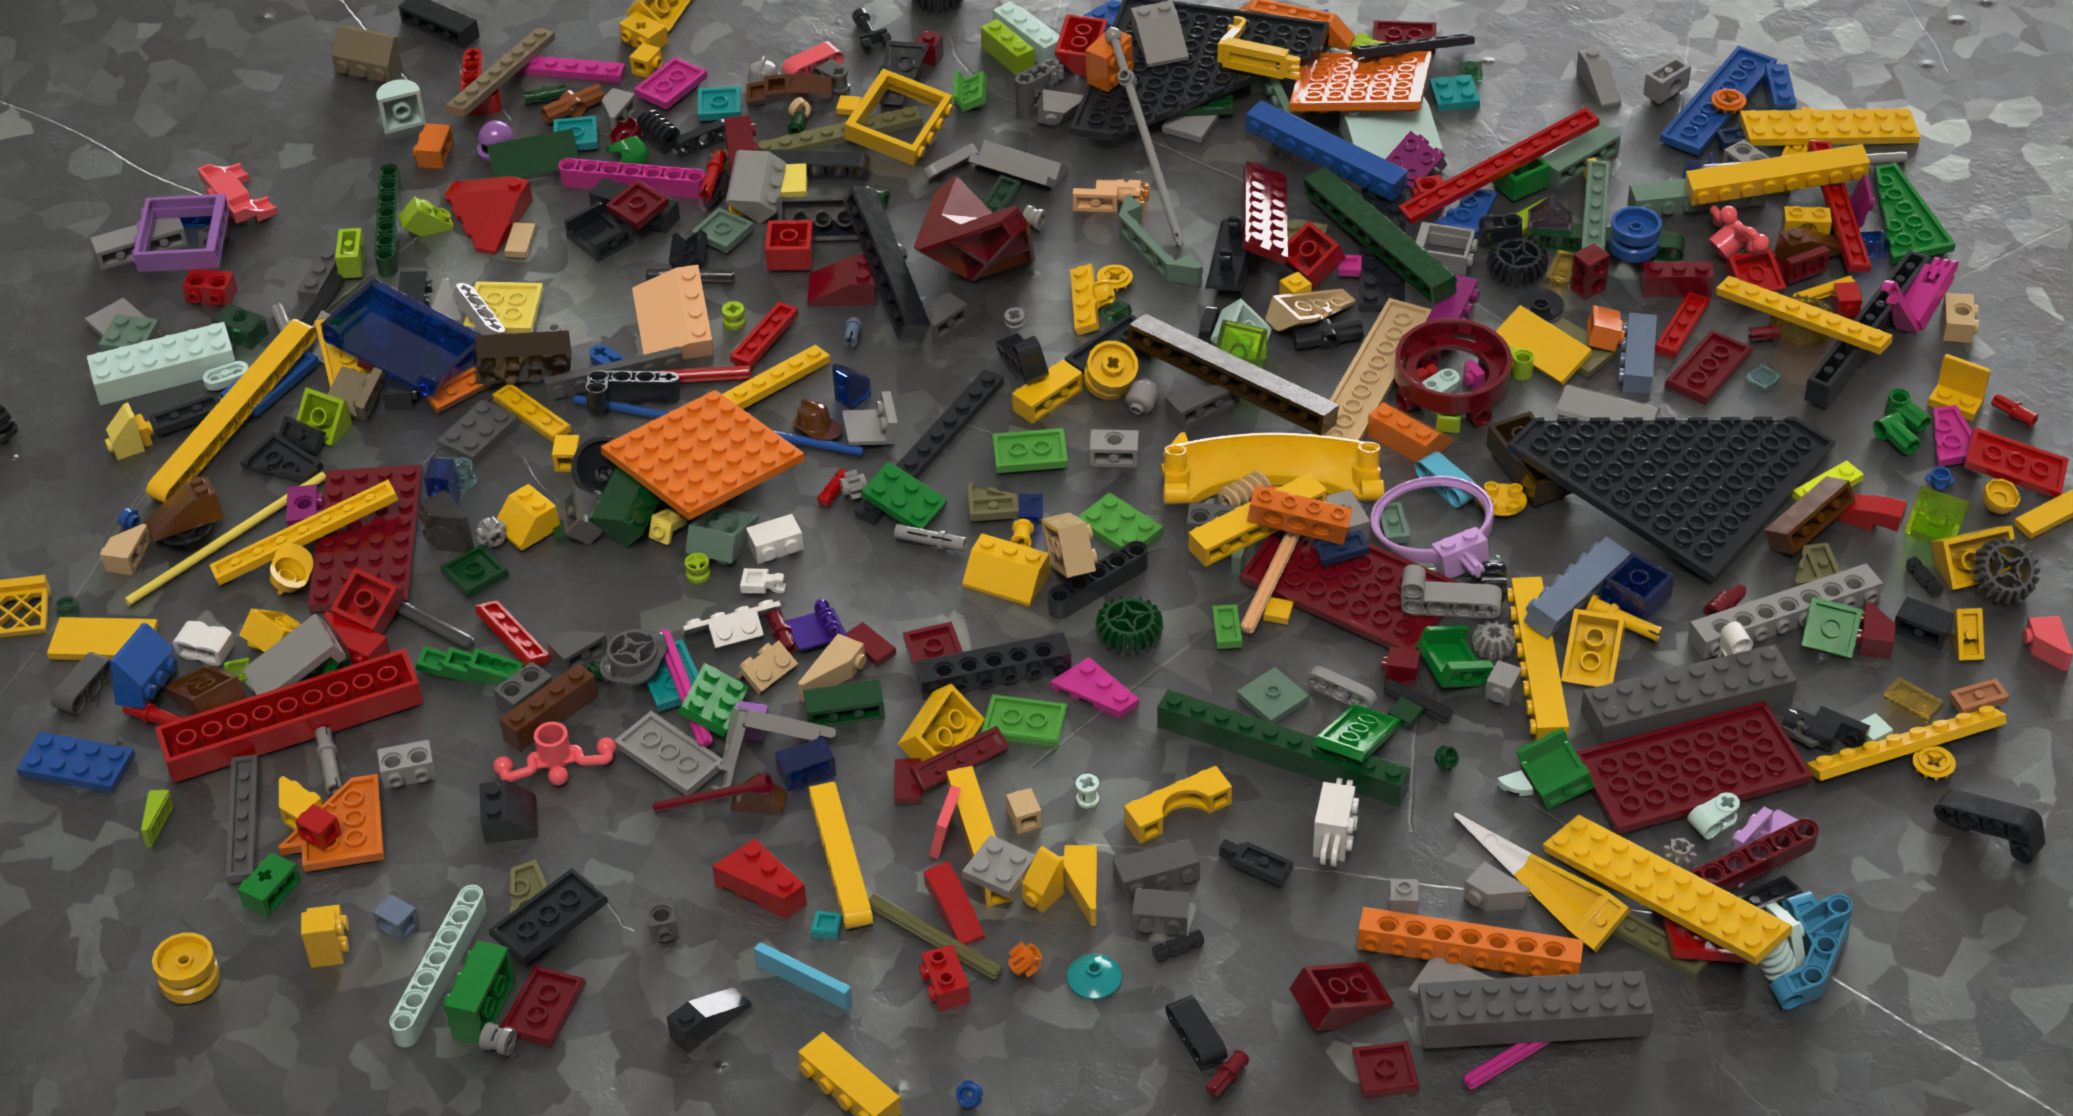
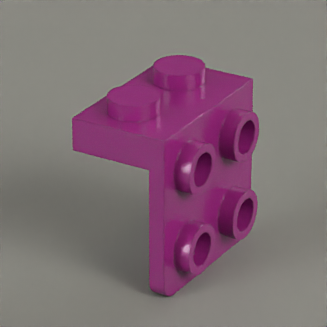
M1412 131L1404 137L1385 159L1408 170L1407 185L1410 188H1414V178L1427 177L1435 167L1442 171L1447 166L1444 159L1445 154L1437 147L1433 149L1428 145L1429 141L1421 134L1417 136Z
M1864 174L1849 198L1859 228L1863 227L1865 217L1869 211H1872L1875 204V199L1872 195V184L1870 183L1869 176Z

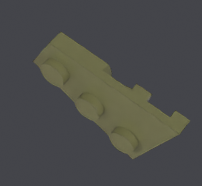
M536 859L511 868L510 913L548 886Z

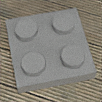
M990 835L963 869L962 876L968 881L1006 898H1010L1023 881L1036 854Z

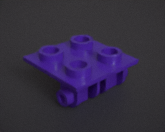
M818 599L815 602V613L785 621L792 629L791 635L799 651L830 643L837 634L847 637L834 608H830L826 600Z

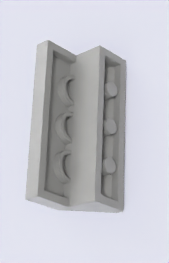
M984 140L980 154L971 153L969 162L1050 188H1054L1068 170V166L987 140Z
M1569 384L1564 388L1555 414L1577 417L1579 420H1590L1591 417H1610V420H1623V417H1643V420H1655L1656 417L1660 416L1662 407Z

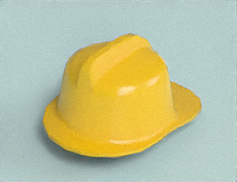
M294 543L284 544L275 553L270 566V582L278 589V595H281L283 592L293 593L299 588L304 587L309 579L314 561L309 551L301 545Z

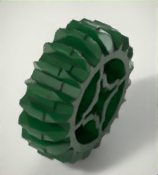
M1130 595L1129 598L1120 596L1119 600L1111 598L1110 604L1104 603L1102 609H1099L1095 627L1096 634L1102 645H1107L1109 650L1116 649L1117 654L1125 651L1129 655L1130 652L1134 651L1139 654L1140 650L1148 652L1149 646L1155 647L1156 642L1162 636L1163 622L1161 611H1158L1157 605L1151 604L1150 599L1143 601L1141 596L1135 599Z

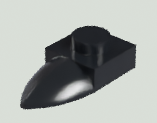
M727 173L718 177L712 198L708 201L706 198L703 200L706 208L712 206L718 198H722L727 194L730 176Z

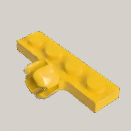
M1092 263L1070 269L1074 328L1077 335L1098 330V309L1115 303L1114 289L1108 285L1111 282L1108 279L1095 282V271Z

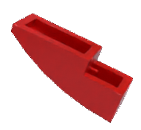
M1854 495L1856 501L1835 518V520L1870 531L1873 530L1874 525L1898 531L1905 516L1908 502L1877 495Z
M947 861L925 870V886L936 902L937 911L952 936L965 945L984 939L985 934L976 913L949 862Z

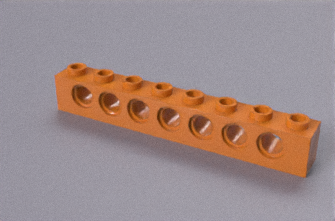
M1363 907L1358 931L1357 949L1425 960L1433 957L1443 958L1452 964L1461 963L1465 966L1529 976L1579 974L1584 940Z

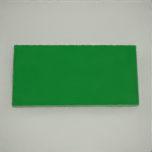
M1354 703L1316 736L1314 745L1363 762L1399 729L1401 720Z

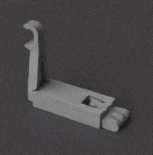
M740 707L738 710L732 709L722 764L715 765L717 770H724L725 772L723 784L720 787L712 785L710 788L715 790L731 786L736 761L746 729L743 726L817 742L819 735L832 738L836 735V730L832 727Z

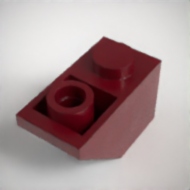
M1867 601L1859 624L1862 628L1858 629L1855 644L1860 645L1859 655L1890 660L1896 624L1872 602Z

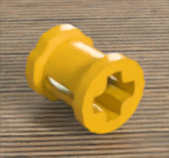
M1027 519L1014 521L1012 525L1014 535L1011 537L1010 542L1031 548L1032 539L1030 535L1034 532V525Z

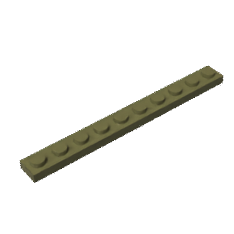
M912 106L869 116L863 126L885 134L923 125V119L918 108ZM845 121L770 140H762L758 142L759 151H769L772 149L812 151L851 141L844 139ZM728 155L723 164V171L729 170Z

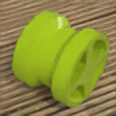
M731 301L723 305V324L727 329L737 330L746 324L745 309L742 303Z
M703 553L688 555L684 563L688 581L701 584L709 580L711 571L707 555Z

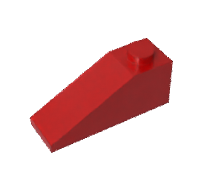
M328 611L324 613L326 624L329 625L344 653L349 655L352 665L390 653L386 636Z

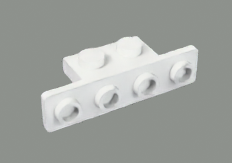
M765 600L760 602L759 606L750 609L749 606H742L735 609L734 613L725 615V612H719L711 615V619L703 621L700 618L689 620L682 628L683 636L709 630L715 650L763 638L764 634L759 617L767 615L775 609H778L779 612L781 608L780 601Z

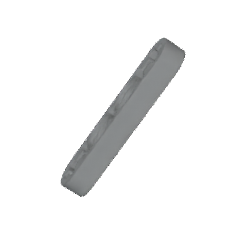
M458 283L453 297L481 334H504V326L477 291L470 285Z

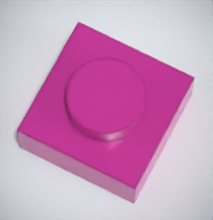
M1345 255L1346 258L1339 264L1338 276L1359 277L1362 255Z
M1472 359L1464 362L1462 378L1467 386L1476 391L1484 385L1485 372Z

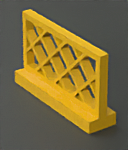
M45 575L0 580V611L4 613L0 618V638L47 632L48 597H51V587ZM41 598V602L34 608L28 604L31 599ZM8 601L18 602L9 611L2 606ZM24 606L29 612L22 619H19L14 614ZM35 615L41 619L40 625L29 626L26 624ZM10 618L17 622L12 628L4 629L1 627Z

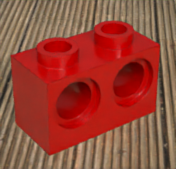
M191 269L182 284L186 303L229 307L238 290L234 272Z

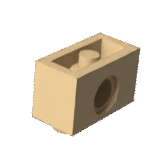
M1945 293L1942 306L1943 341L1972 343L1973 334H1977L1979 329V320H1975L1978 315V305H1974V295Z

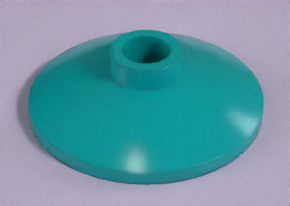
M1088 954L1079 957L1070 965L1067 971V983L1070 989L1084 999L1100 1000L1107 998L1119 989L1122 982V972L1119 965L1112 958L1101 954Z

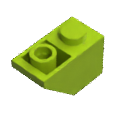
M413 197L399 214L403 229L420 237L452 230L454 227L451 214L446 209H439L425 199L421 200Z

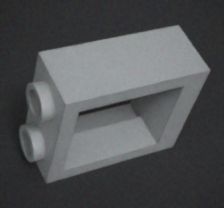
M1422 222L1416 239V243L1426 250L1428 244L1465 249L1464 255L1427 250L1432 257L1438 259L1449 271L1451 270L1454 274L1466 276L1468 267L1473 265L1474 254L1472 253H1476L1478 247V240L1475 239V230Z

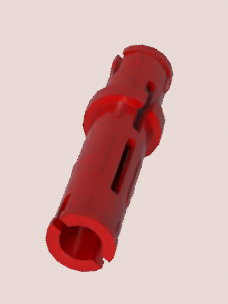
M718 149L714 150L711 160L706 165L707 172L698 192V196L702 200L706 198L708 201L712 198L718 177L723 173V164L727 154L722 149H720L719 154Z
M148 703L144 709L135 707L130 709L123 706V713L125 715L141 718L143 722L148 724L153 722L163 725L185 718L184 716L158 709L156 705Z

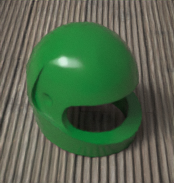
M638 136L621 140L606 147L607 153H621L622 159L619 162L645 165L648 162V149Z

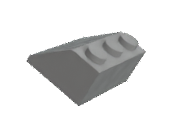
M738 150L735 155L725 202L761 224L777 211L778 197H780L786 162L768 151Z

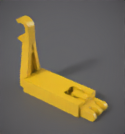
M1234 16V25H1228V33L1218 43L1217 62L1223 63L1222 67L1278 79H1299L1300 57L1289 55V49L1240 40V36L1246 29V19Z

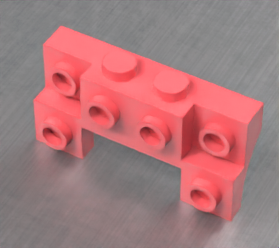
M240 163L225 167L207 164L197 168L200 180L208 188L206 189L207 195L226 194L230 209L229 219L232 218L236 224L246 221L251 217H255L260 222L278 214L277 207L270 203L268 196L256 200L250 199L249 192L242 185V183L250 181L248 172H244Z

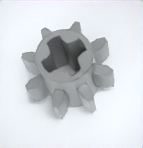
M1047 59L1043 62V64L1051 68V81L1047 85H1056L1059 79H1064L1063 64L1059 65L1056 59Z
M857 470L844 472L845 478L840 479L843 496L849 495L850 500L862 498L860 496L861 492L867 485L864 474H858Z
M494 517L483 519L475 530L479 534L477 536L478 541L482 545L487 544L489 548L502 544L507 535L504 531L506 525L501 519L496 520Z
M1685 838L1670 839V845L1663 847L1662 855L1665 857V860L1687 871L1689 870L1690 863H1696L1697 854L1694 853L1695 845L1690 844Z

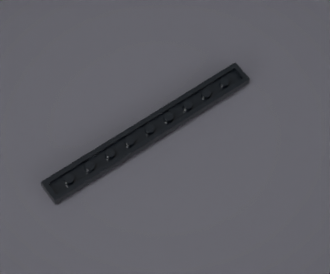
M984 369L895 466L918 479L1004 385V377ZM865 499L854 510L856 518L872 525H876L886 514Z

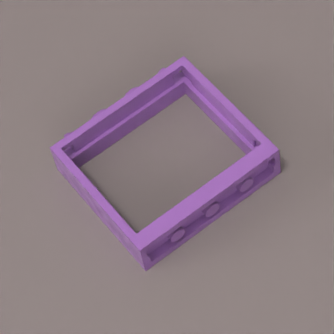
M226 194L150 197L145 199L144 208L140 210L141 221L137 223L138 235L134 236L135 248L131 250L133 256L132 263L136 264L138 272L219 268L230 213ZM212 216L206 248L149 251L156 219Z

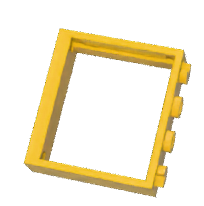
M882 69L846 121L844 139L915 166L919 158L924 157L927 146L932 145L937 131L942 130L946 117L951 116V111L954 108V105H952V95ZM888 89L936 107V110L912 145L863 126Z

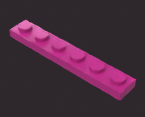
M535 56L516 74L621 83L626 66L625 63Z

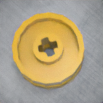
M1104 341L1097 344L1090 351L1083 373L1084 384L1088 391L1096 398L1105 401H1115L1127 395L1131 384L1135 380L1139 368L1138 358L1134 351L1124 343Z
M196 933L173 935L161 942L154 951L152 958L153 969L161 992L168 1000L178 1004H191L203 1000L212 994L218 986L221 977L212 945L204 936Z

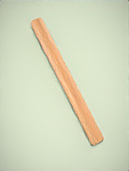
M1286 531L1240 624L1242 632H1247L1248 634L1254 632L1300 537L1299 534Z

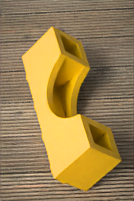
M1217 766L1202 770L1198 774L1184 780H1179L1175 784L1161 790H1156L1152 794L1124 805V823L1140 844L1163 834L1164 819L1176 809L1194 807L1207 813H1212L1232 804V786Z

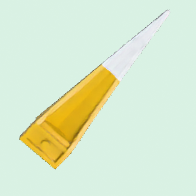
M1454 813L1456 819L1520 883L1527 886L1529 892L1575 938L1584 940L1583 943L1595 953L1631 911L1628 906L1608 891L1549 863L1466 817Z

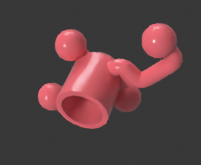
M1717 206L1710 208L1714 226L1721 229L1710 237L1708 242L1725 261L1731 255L1738 253L1742 248L1745 253H1750L1753 250L1763 252L1769 247L1768 237L1764 234H1759L1752 227L1744 226L1737 219L1738 213L1734 207L1725 206L1721 211Z
M547 722L540 725L534 732L536 751L527 757V767L513 771L514 764L512 760L507 756H500L494 761L493 769L502 781L513 782L533 775L537 769L548 768L550 769L548 773L550 783L555 786H561L568 780V771L564 768L565 765L573 762L581 766L609 764L613 759V754L616 752L617 745L614 739L603 737L597 742L596 746L599 755L584 756L580 746L570 745L568 731L563 724Z

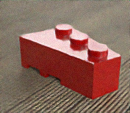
M755 838L712 866L715 887L722 890L723 888L735 892L736 896L741 899L746 897L755 901L757 906L782 918L787 919L807 905L805 884Z

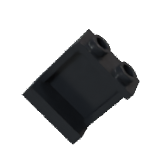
M601 202L595 203L564 221L567 238L596 262H600L634 243L631 225L626 222L618 225L604 213Z

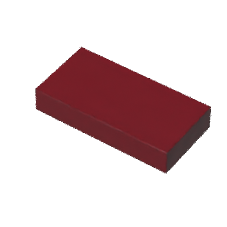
M864 622L846 633L848 638L864 644L866 658L877 667L896 655V648Z
M921 758L895 759V805L921 804V791L909 771L912 766L921 762Z

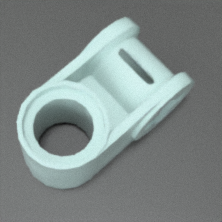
M1732 793L1719 794L1712 800L1695 807L1688 815L1687 820L1704 839L1710 840L1720 832L1736 824L1738 818L1736 811L1739 809L1740 801Z

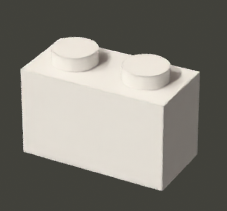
M792 514L746 528L748 546L758 564L804 550L802 532Z

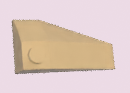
M1344 289L1272 296L1265 320L1276 331L1295 330L1352 306L1356 300Z

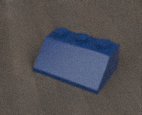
M142 623L110 660L115 705L144 709L177 670L178 662L174 656V648L147 623Z

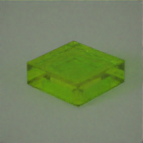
M249 657L224 662V670L238 676L240 683H246L245 680L248 678L243 669L250 664Z

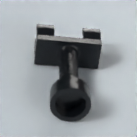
M859 8L853 12L852 19L855 24L862 26L866 32L859 35L860 46L863 52L873 51L870 45L880 42L885 48L886 40H892L887 29L883 28L874 31L869 23L870 15L866 9Z

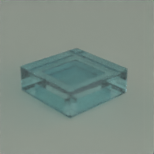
M1760 364L1747 374L1746 381L1765 392L1780 381V374L1764 364Z

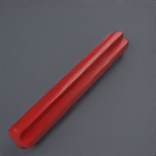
M749 365L661 370L677 373L679 375V383L751 378V367Z

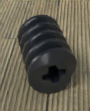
M656 110L644 112L637 117L636 120L641 128V133L656 144L658 148L664 152L674 148L673 142L680 135V130L670 123L668 119H665Z

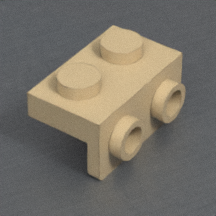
M777 641L772 646L767 643L757 652L759 656L755 659L749 657L739 665L741 670L736 677L738 679L744 677L759 695L795 668L798 663L780 641Z

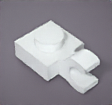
M744 568L740 584L741 593L766 594L767 588L775 593H784L786 583H783L784 574H769L768 569Z

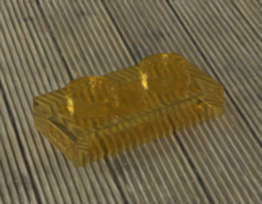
M1557 250L1546 275L1545 284L1568 288L1572 274L1573 252Z
M1898 677L1885 690L1883 697L1927 723L1940 712L1944 703L1942 700L1901 677Z

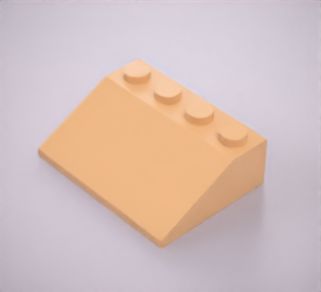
M698 265L674 268L632 288L643 355L674 347H680L683 360L714 355Z

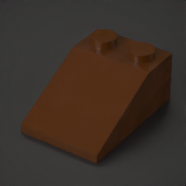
M207 476L204 478H193L189 483L181 486L144 522L147 524L153 542L225 518L217 493Z
M205 664L163 687L169 697L188 716L247 698L238 676L209 664Z

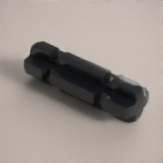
M1915 556L1909 558L1906 568L1913 573L1915 578L1925 588H1928L1927 591L1935 597L1938 594H1942L1944 586L1939 580H1936L1937 578L1922 564L1919 558Z
M1200 930L1192 931L1189 933V936L1184 934L1166 941V945L1161 943L1153 946L1152 954L1155 960L1160 962L1167 959L1168 955L1173 957L1191 950V946L1196 948L1203 945L1204 936Z

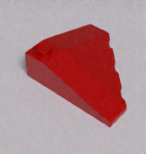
M510 176L454 181L444 194L446 202L452 203V212L457 220L461 219L464 223L462 228L467 237H472L474 240L472 242L474 249L494 255L498 253L509 237L513 224L519 222L533 201L530 181Z

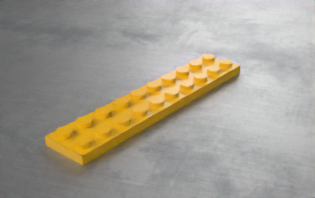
M1579 814L1543 843L1545 853L1755 965L1792 934L1791 924Z

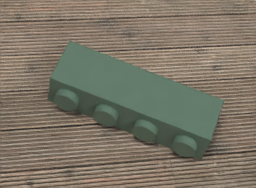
M1601 123L1599 126L1543 156L1542 158L1551 165L1549 184L1557 189L1583 174L1586 169L1587 159L1595 158L1597 161H1605L1619 153L1621 135Z

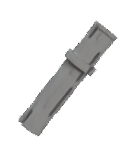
M897 524L894 530L895 539L937 546L940 550L947 548L965 552L968 546V537L951 535L943 530L936 532Z
M323 726L315 731L318 744L316 753L321 761L326 793L330 795L332 791V795H334L342 787L336 760L338 751L333 743L331 729L329 727L326 729Z

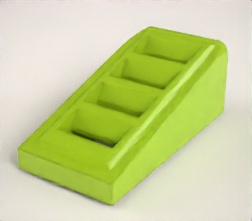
M1437 412V430L1460 433L1461 414Z
M149 790L141 827V833L147 848L153 847L173 810L174 803L169 790Z

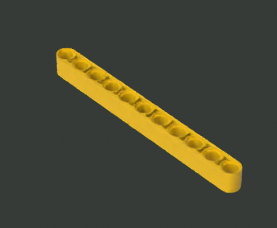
M292 319L153 476L146 488L147 496L164 503L181 486L196 478L250 416L253 409L257 406L256 404H259L311 346L316 338L317 329L299 320Z

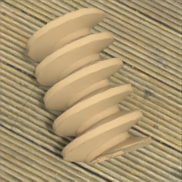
M1254 471L1250 475L1236 480L1235 483H1229L1227 487H1221L1218 491V501L1220 505L1241 507L1251 502L1255 485L1266 488L1272 485L1263 473Z

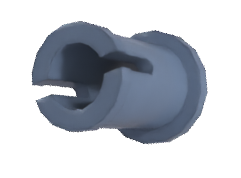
M852 317L845 322L846 331L843 343L848 346L851 339L850 347H855L863 325L858 318Z

